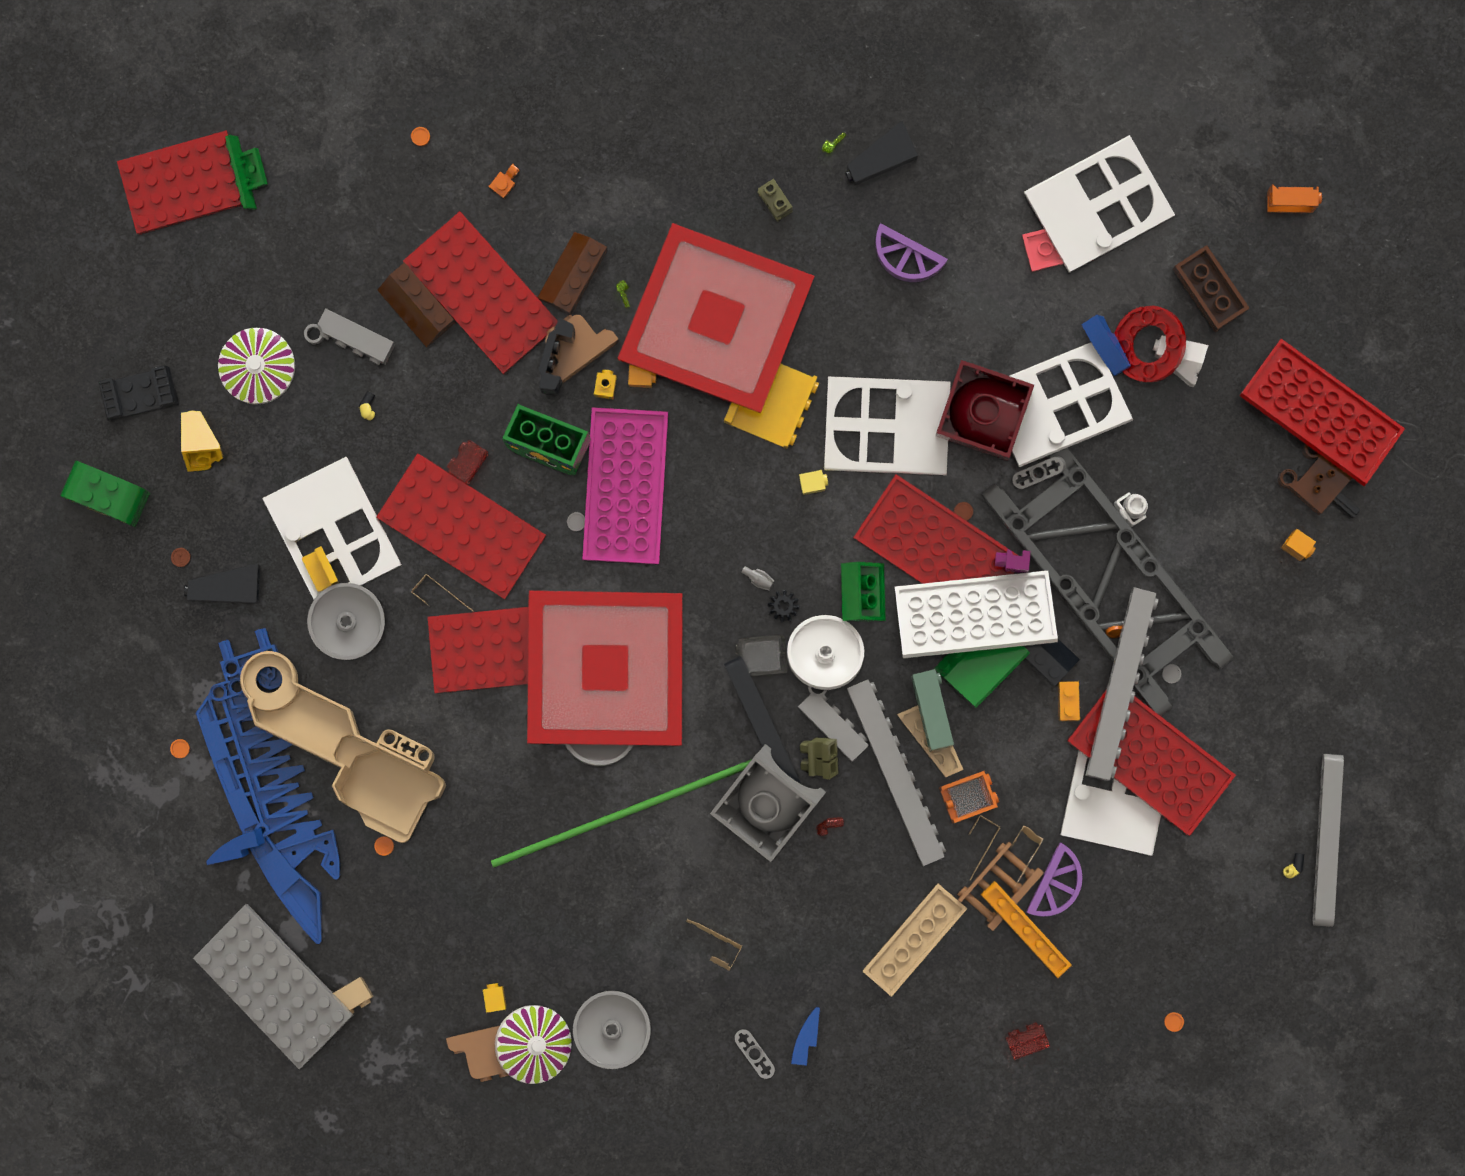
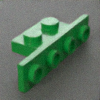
M227 135L225 136L226 148L229 151L231 167L235 173V183L239 189L240 202L244 209H257L252 190L268 185L259 149L253 148L242 152L238 136Z

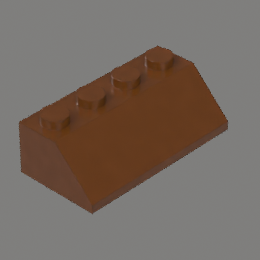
M574 232L537 298L567 315H572L607 253V246L588 236Z
M405 262L393 271L377 290L426 348L455 324L454 319Z

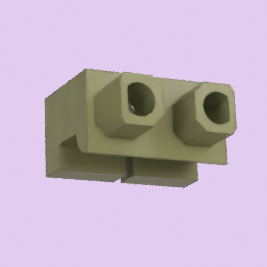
M774 179L758 188L757 193L765 205L768 206L769 211L777 222L793 212L792 205Z
M816 737L811 741H804L800 744V752L808 754V759L804 758L801 761V770L809 772V776L818 775L823 776V779L829 780L838 774V757H836L837 739Z

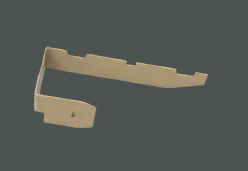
M425 574L424 577L418 582V584L412 589V593L422 583L426 576H428L427 574Z
M983 816L978 817L968 835L971 834L979 818H984ZM996 825V826L999 827V828H998L997 832L995 833L993 839L995 838L996 834L998 833V831H999V829H1000V826H998V825ZM993 839L991 840L989 846L987 847V849H986L984 855L986 854L987 850L989 849V847H990V845H991ZM984 855L982 856L980 862L978 863V865H977L975 871L977 870L979 864L981 863V861H982Z
M1023 826L1021 831L1031 840L1041 845L1043 838L1037 836L1030 828ZM1021 831L1019 832L1018 836L1016 837L1015 841L1013 842L1012 847H1013L1014 843L1017 841V838L1019 837Z
M686 920V922L696 925L701 930L709 934L711 933L713 936L741 950L742 946L699 923ZM713 956L710 960L727 970L731 969L724 961Z

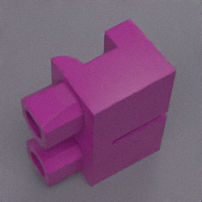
M1007 549V553L996 552L995 566L1005 567L1006 572L1028 573L1031 551L1023 550L1022 556L1013 555L1009 549Z

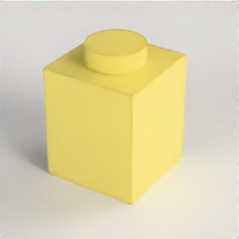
M822 470L799 474L803 495L825 491V486H828L827 475H823Z

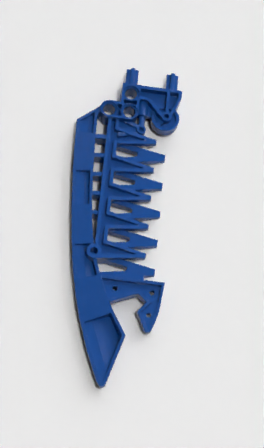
M266 628L255 631L260 646L258 650L234 657L229 640L218 643L224 660L220 661L226 681L211 687L210 693L197 710L196 716L214 767L242 833L244 834L258 828L262 829L265 843L250 848L266 879L290 914L316 944H320L322 942L321 892L295 868L317 850L325 854L321 866L333 879H339L340 857L335 831L330 830L315 835L314 830L322 826L321 820L291 824L308 815V811H289L314 797L312 792L283 796L300 786L299 783L280 784L304 772V766L298 765L273 769L291 758L290 755L272 756L289 748L292 744L282 739L266 741L274 735L257 726L244 732L241 722L253 721L248 706V698L242 690L235 692L233 688L236 682H240L242 668L252 656L264 651L278 652L277 646L275 644L271 645ZM234 663L237 666V670L235 673L230 674L228 666ZM265 667L257 674L256 681L266 689H277L282 684V674L275 667ZM218 688H223L224 695L221 698H217L215 695V691ZM213 700L222 702L227 718L218 719ZM229 723L232 733L231 737H224L221 728L222 724ZM232 741L235 742L238 755L231 756L227 743ZM270 747L269 752L253 760L250 749ZM240 759L244 773L238 774L233 761ZM279 775L278 779L263 787L261 786L259 777ZM246 777L249 792H245L240 779ZM249 796H252L257 815L248 799ZM288 803L286 807L270 815L267 804ZM296 829V834L277 844H274L269 835L275 832Z

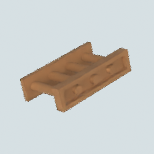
M1007 842L1006 845L1002 843L996 849L998 854L968 888L964 886L957 894L960 903L966 899L987 918L989 923L986 926L992 931L1001 923L1002 917L998 913H992L970 893L977 884L984 890L990 886L983 879L986 873L991 870L1013 889L1012 892L1014 894L1011 899L1016 904L1044 873L1039 868L1035 870L1029 867L1026 868V865L1008 850L1012 845L1010 842ZM1002 855L1020 871L1023 872L1025 870L1024 874L1027 880L1023 884L1017 883L1016 885V882L995 864Z

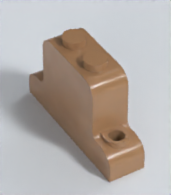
M569 315L564 318V320L574 325L575 340L574 344L559 340L561 344L558 355H554L559 363L555 365L554 371L551 374L561 377L562 384L619 342L613 331L604 329L600 333L595 334L581 315ZM555 326L547 331L548 335L555 329Z
M500 1026L446 1038L448 1048L454 1054L465 1052L470 1075L475 1079H480V1082L492 1080L491 1076L499 1074V1078L509 1076L500 1066L495 1053V1038Z

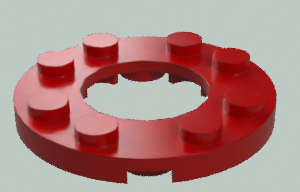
M1152 305L1132 310L1120 321L1114 333L1131 365L1123 373L1137 381L1157 382L1165 379L1178 368L1185 354L1186 335L1183 325L1172 312L1162 307ZM1150 325L1157 326L1162 329L1166 336V350L1157 361L1151 363L1143 362L1138 359L1134 352V338L1142 328Z

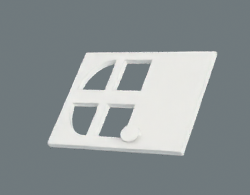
M1130 135L1024 191L1027 200L1069 273L1175 216ZM1112 157L1126 159L1134 164L1141 174L1119 185L1105 159ZM1098 164L1111 190L1090 201L1075 175ZM1149 186L1153 200L1152 209L1147 219L1140 222L1127 196ZM1119 201L1133 227L1112 238L1097 213Z
M1091 342L1010 375V377L1034 384L1012 449L1019 467L1133 421L1109 368ZM1083 361L1097 368L1103 377L1079 386L1068 362ZM1061 366L1071 390L1047 399L1037 375ZM1110 390L1112 395L1110 412L1101 422L1096 423L1086 399ZM1078 403L1089 427L1065 436L1054 412Z
M828 377L824 470L947 475L948 440L936 437V432L950 394V382ZM862 388L861 418L834 417L836 406L842 396L850 390ZM870 388L896 389L895 419L869 418ZM834 431L860 432L859 462L846 458L839 451L834 440ZM868 432L895 433L893 463L867 462Z
M347 457L263 498L313 599L320 592L316 590L296 542L321 529L324 530L334 549V552L326 555L329 563L339 559L350 581L349 583L361 586L402 565L379 519L376 518L377 515ZM363 509L374 532L346 545L335 522ZM378 539L380 544L379 558L374 567L362 576L351 552Z
M1078 751L1060 835L1153 856L1161 815L1139 797L1126 795V787L1116 779H1113L1111 791L1083 785L1082 780L1087 757Z

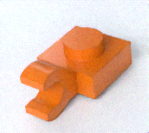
M512 164L505 175L499 172L489 185V188L505 199L516 185L512 179L520 171L519 168Z

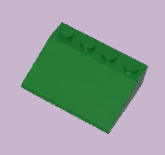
M1024 646L949 653L934 669L937 673H940L941 678L977 708L1030 652Z

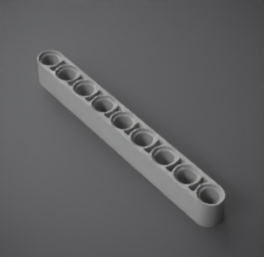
M1323 754L1313 926H1334L1344 766L1343 755Z

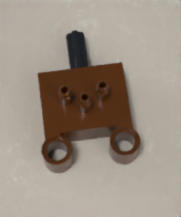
M1305 445L1302 451L1304 457L1309 460L1315 459L1316 461L1298 481L1295 471L1291 469L1284 470L1278 476V484L1283 488L1289 489L1317 515L1322 514L1328 505L1334 501L1354 518L1360 512V508L1341 493L1352 477L1319 453L1311 455L1308 452L1309 446ZM1284 474H1289L1292 477L1291 483L1288 484L1283 481Z

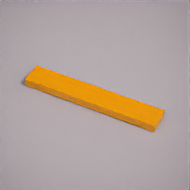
M995 881L981 894L1057 978L1072 966Z

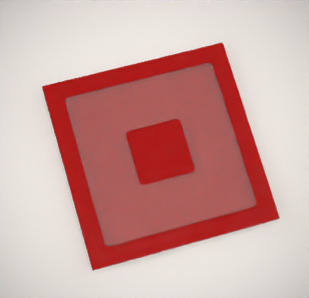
M672 223L617 360L761 413L815 276Z
M529 591L527 744L682 746V593Z

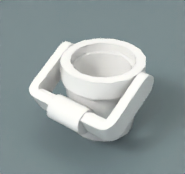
M1128 492L1114 502V507L1129 526L1133 527L1146 518L1145 513L1148 509V504L1143 496L1138 494L1131 495ZM1122 500H1124V502H1123V507H1122V505L1119 503V502L1122 501Z

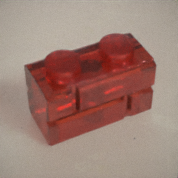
M471 440L460 445L458 449L459 455L456 459L453 457L447 466L450 468L448 472L467 485H469L489 454L488 451Z
M1037 1022L1027 1025V1030L1019 1032V1029L1008 1032L1009 1036L1005 1037L1013 1060L1050 1047L1042 1024L1037 1025Z

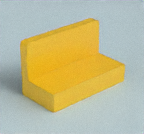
M322 546L314 549L315 552L302 557L304 565L318 592L339 583Z

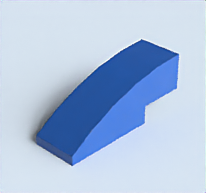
M1095 315L1082 324L1094 348L1114 376L1131 366L1116 335L1111 333L1103 316Z
M258 828L230 840L211 855L206 861L207 865L238 859L248 855V848L265 843L262 829Z
M815 1007L804 1022L796 1039L791 1064L807 1065L808 1047H816L820 1007Z

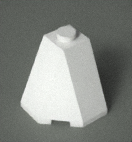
M1163 335L1159 340H1155L1153 346L1157 359L1161 358L1166 350V336ZM1186 341L1184 357L1173 373L1187 385L1194 387L1198 378L1197 374H1199L1203 365L1208 345Z

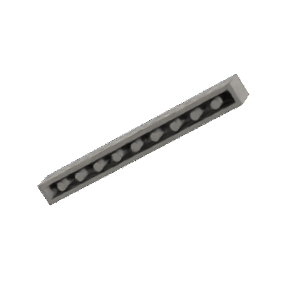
M1135 587L1131 590L1085 776L1104 781H1110V778L1115 776L1117 767L1114 766L1115 759H1119L1121 748L1118 746L1120 740H1123L1126 729H1123L1124 722L1129 720L1130 710H1128L1129 702L1133 703L1135 692L1132 690L1134 684L1138 683L1140 673H1137L1138 666H1142L1144 660L1142 650L1143 647L1147 646L1149 636L1146 633L1147 629H1151L1154 617H1151L1152 609L1156 610L1158 599L1155 598L1156 593Z
M865 680L847 688L922 866L944 858L945 847L942 841L938 843L936 838L938 831L935 824L931 825L929 822L930 812L927 806L923 807L920 801L923 799L920 789H915L914 787L915 777L912 771H908L905 766L908 761L905 754H900L899 740L896 735H892L890 729L893 726L889 717L885 718L882 712L885 710L881 700L877 701L875 696L877 689L874 682L870 683L869 680Z

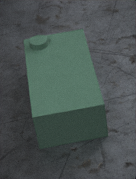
M933 669L913 674L911 680L929 752L952 747L954 742L939 686L942 684L940 673H936V670Z

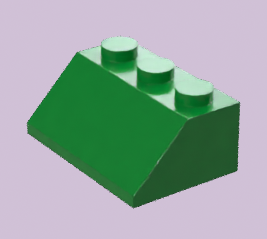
M841 563L842 621H886L884 563Z

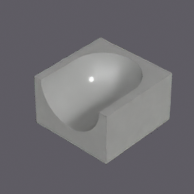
M765 744L710 814L771 862L826 792L822 788L812 789L803 786L789 777L775 763L771 756V748Z

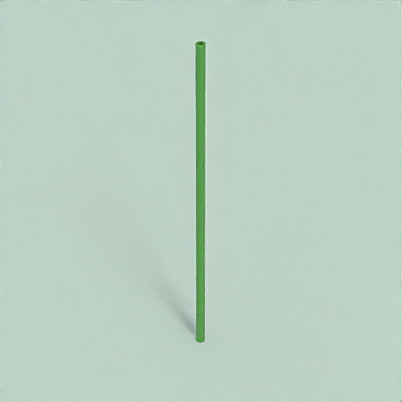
M751 760L491 860L492 866L494 868L739 773L746 768Z

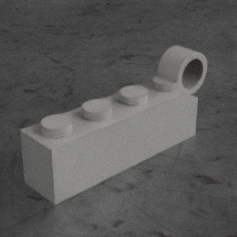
M326 308L318 324H310L304 330V337L310 344L316 345L321 343L323 339L329 340V338L336 340V345L344 349L348 346L353 349L352 352L360 357L364 354L370 357L369 361L380 365V363L385 365L395 347L393 341ZM311 329H318L320 331L318 339H309L308 333Z
M808 686L810 695L798 708L827 738L837 739V748L853 762L869 746L866 743L868 739L861 732L857 734L853 730L855 726L848 719L844 721L839 716L841 712L836 706H829L826 702L828 698L825 696L827 690L816 694Z

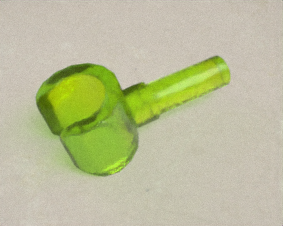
M842 132L833 142L826 140L822 150L831 153L846 134Z
M622 280L617 283L616 289L622 296L625 308L630 305L624 291L629 287Z

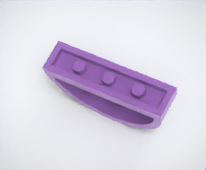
M880 223L875 240L876 254L883 268L895 278L907 282L924 281L939 273L947 263L948 259ZM881 236L896 244L881 248ZM905 248L906 251L895 269L883 254ZM911 252L915 255L920 274L901 272ZM922 258L937 266L926 272Z
M1058 844L1026 913L1035 916L1056 915L1070 907L1079 895L1082 886L1081 866L1075 854L1064 844ZM1065 852L1073 864L1057 869ZM1073 870L1076 873L1074 889L1052 879V877ZM1049 884L1071 894L1070 898L1058 908ZM1044 893H1046L1051 910L1036 911Z

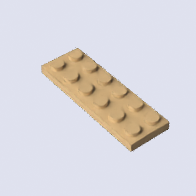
M937 884L862 971L892 997L967 908L940 884Z

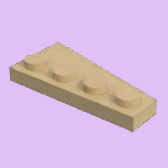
M918 705L897 714L945 778L963 770L953 746L929 752Z

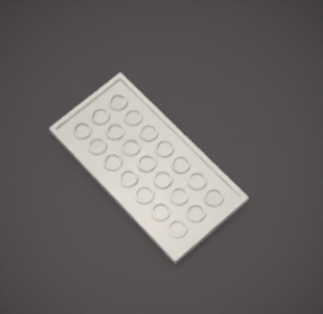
M1048 571L895 587L903 658L1058 642Z

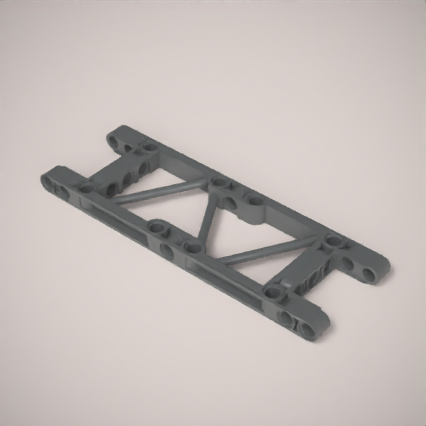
M1068 448L1047 456L1048 458L1060 456L1065 460L1066 466L1061 472L1063 477L1021 510L1017 508L1003 489H1000L995 483L981 493L983 499L1025 551H1031L1030 558L1040 571H1048L1052 586L1113 662L1117 648L1104 631L1112 626H1123L1124 620L1097 624L1096 621L1100 616L1099 606L1121 551L1130 557L1135 564L1134 567L1143 577L1152 578L1155 576L1182 610L1180 613L1151 616L1154 617L1153 624L1185 619L1190 620L1189 623L1144 657L1142 666H1138V671L1141 672L1142 678L1137 684H1134L1133 688L1155 713L1163 716L1173 707L1168 701L1167 695L1152 676L1192 644L1196 643L1209 661L1214 663L1220 670L1234 660L1230 651ZM1054 460L1053 465L1057 468V470L1060 466V463H1056ZM1073 474H1081L1083 480L1081 482H1075L1073 480ZM1082 486L1111 521L1025 533L1034 523L1047 515L1048 512L1061 504ZM1014 520H1020L1023 527L1017 530L1013 527L1012 523ZM1111 529L1118 530L1115 536V548L1093 602L1072 576H1059L1032 542L1033 540ZM1122 533L1129 534L1130 541L1128 543L1121 540L1120 536ZM1146 563H1151L1154 566L1152 573L1145 571L1144 566ZM1062 580L1069 581L1070 588L1068 590L1061 588L1060 582ZM1086 610H1091L1094 613L1092 620L1085 618L1084 612ZM1194 623H1199L1202 626L1201 633L1193 631Z

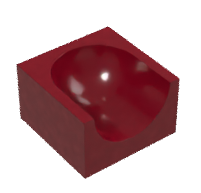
M961 360L936 432V437L1008 461L1034 384Z

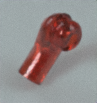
M842 817L824 820L817 825V834L825 836L828 834L827 828L843 827L844 820Z

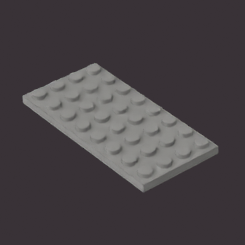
M245 904L193 958L298 1069H301L353 1016L349 1009L248 904Z

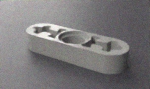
M1054 456L1021 470L1013 476V484L1019 489H1024L1057 475L1065 469V460L1060 456ZM1054 460L1056 463H1060L1058 470L1057 468H1053L1051 470H1048L1047 468L1048 466L1054 464ZM1036 467L1043 469V477L1039 478L1035 475L1034 470ZM1030 474L1031 478L1025 480L1024 484L1023 482L1019 483L1020 475L1025 477Z
M745 1029L739 1030L735 1034L736 1044L761 1078H771L775 1072L774 1065L752 1034ZM740 1033L743 1035L748 1034L747 1041L749 1044L752 1041L755 1043L747 1051L743 1049V1047H746V1044L738 1041ZM753 1048L760 1051V1057L756 1060L751 1059L749 1056V1052ZM765 1057L766 1061H763L766 1067L771 1066L770 1074H762L761 1071L763 1069L759 1064L756 1067L754 1063L760 1062Z

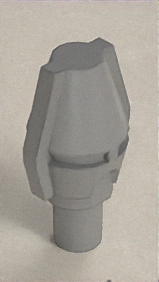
M745 566L741 572L748 576L751 583L758 588L770 591L774 584V580L763 570H751Z

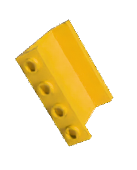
M780 364L762 412L758 413L731 403L724 423L788 449L789 445L793 446L797 437L794 434L796 428H801L804 417H801L803 411H808L812 400L809 397L818 388L817 376L811 377Z

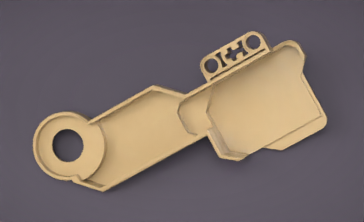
M260 652L252 656L245 663L241 671L240 684L243 693L248 698L247 702L255 726L341 768L332 784L338 800L359 811L367 827L397 842L405 843L409 841L428 802L441 798L446 787L443 778L429 771L435 758L434 753L428 747L393 730H385L377 744L360 736L353 712L349 708L298 684L296 668L288 658L278 652ZM265 667H275L282 674V684L275 692L265 693L257 686V674ZM389 735L395 736V741L392 744H386V738ZM409 745L412 749L416 750L415 754L410 750H405L403 747ZM422 752H429V758L426 761L420 760Z

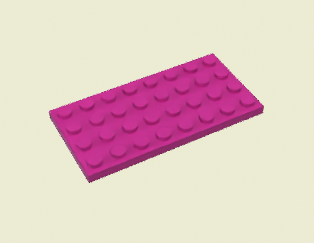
M592 407L582 560L659 565L668 412Z

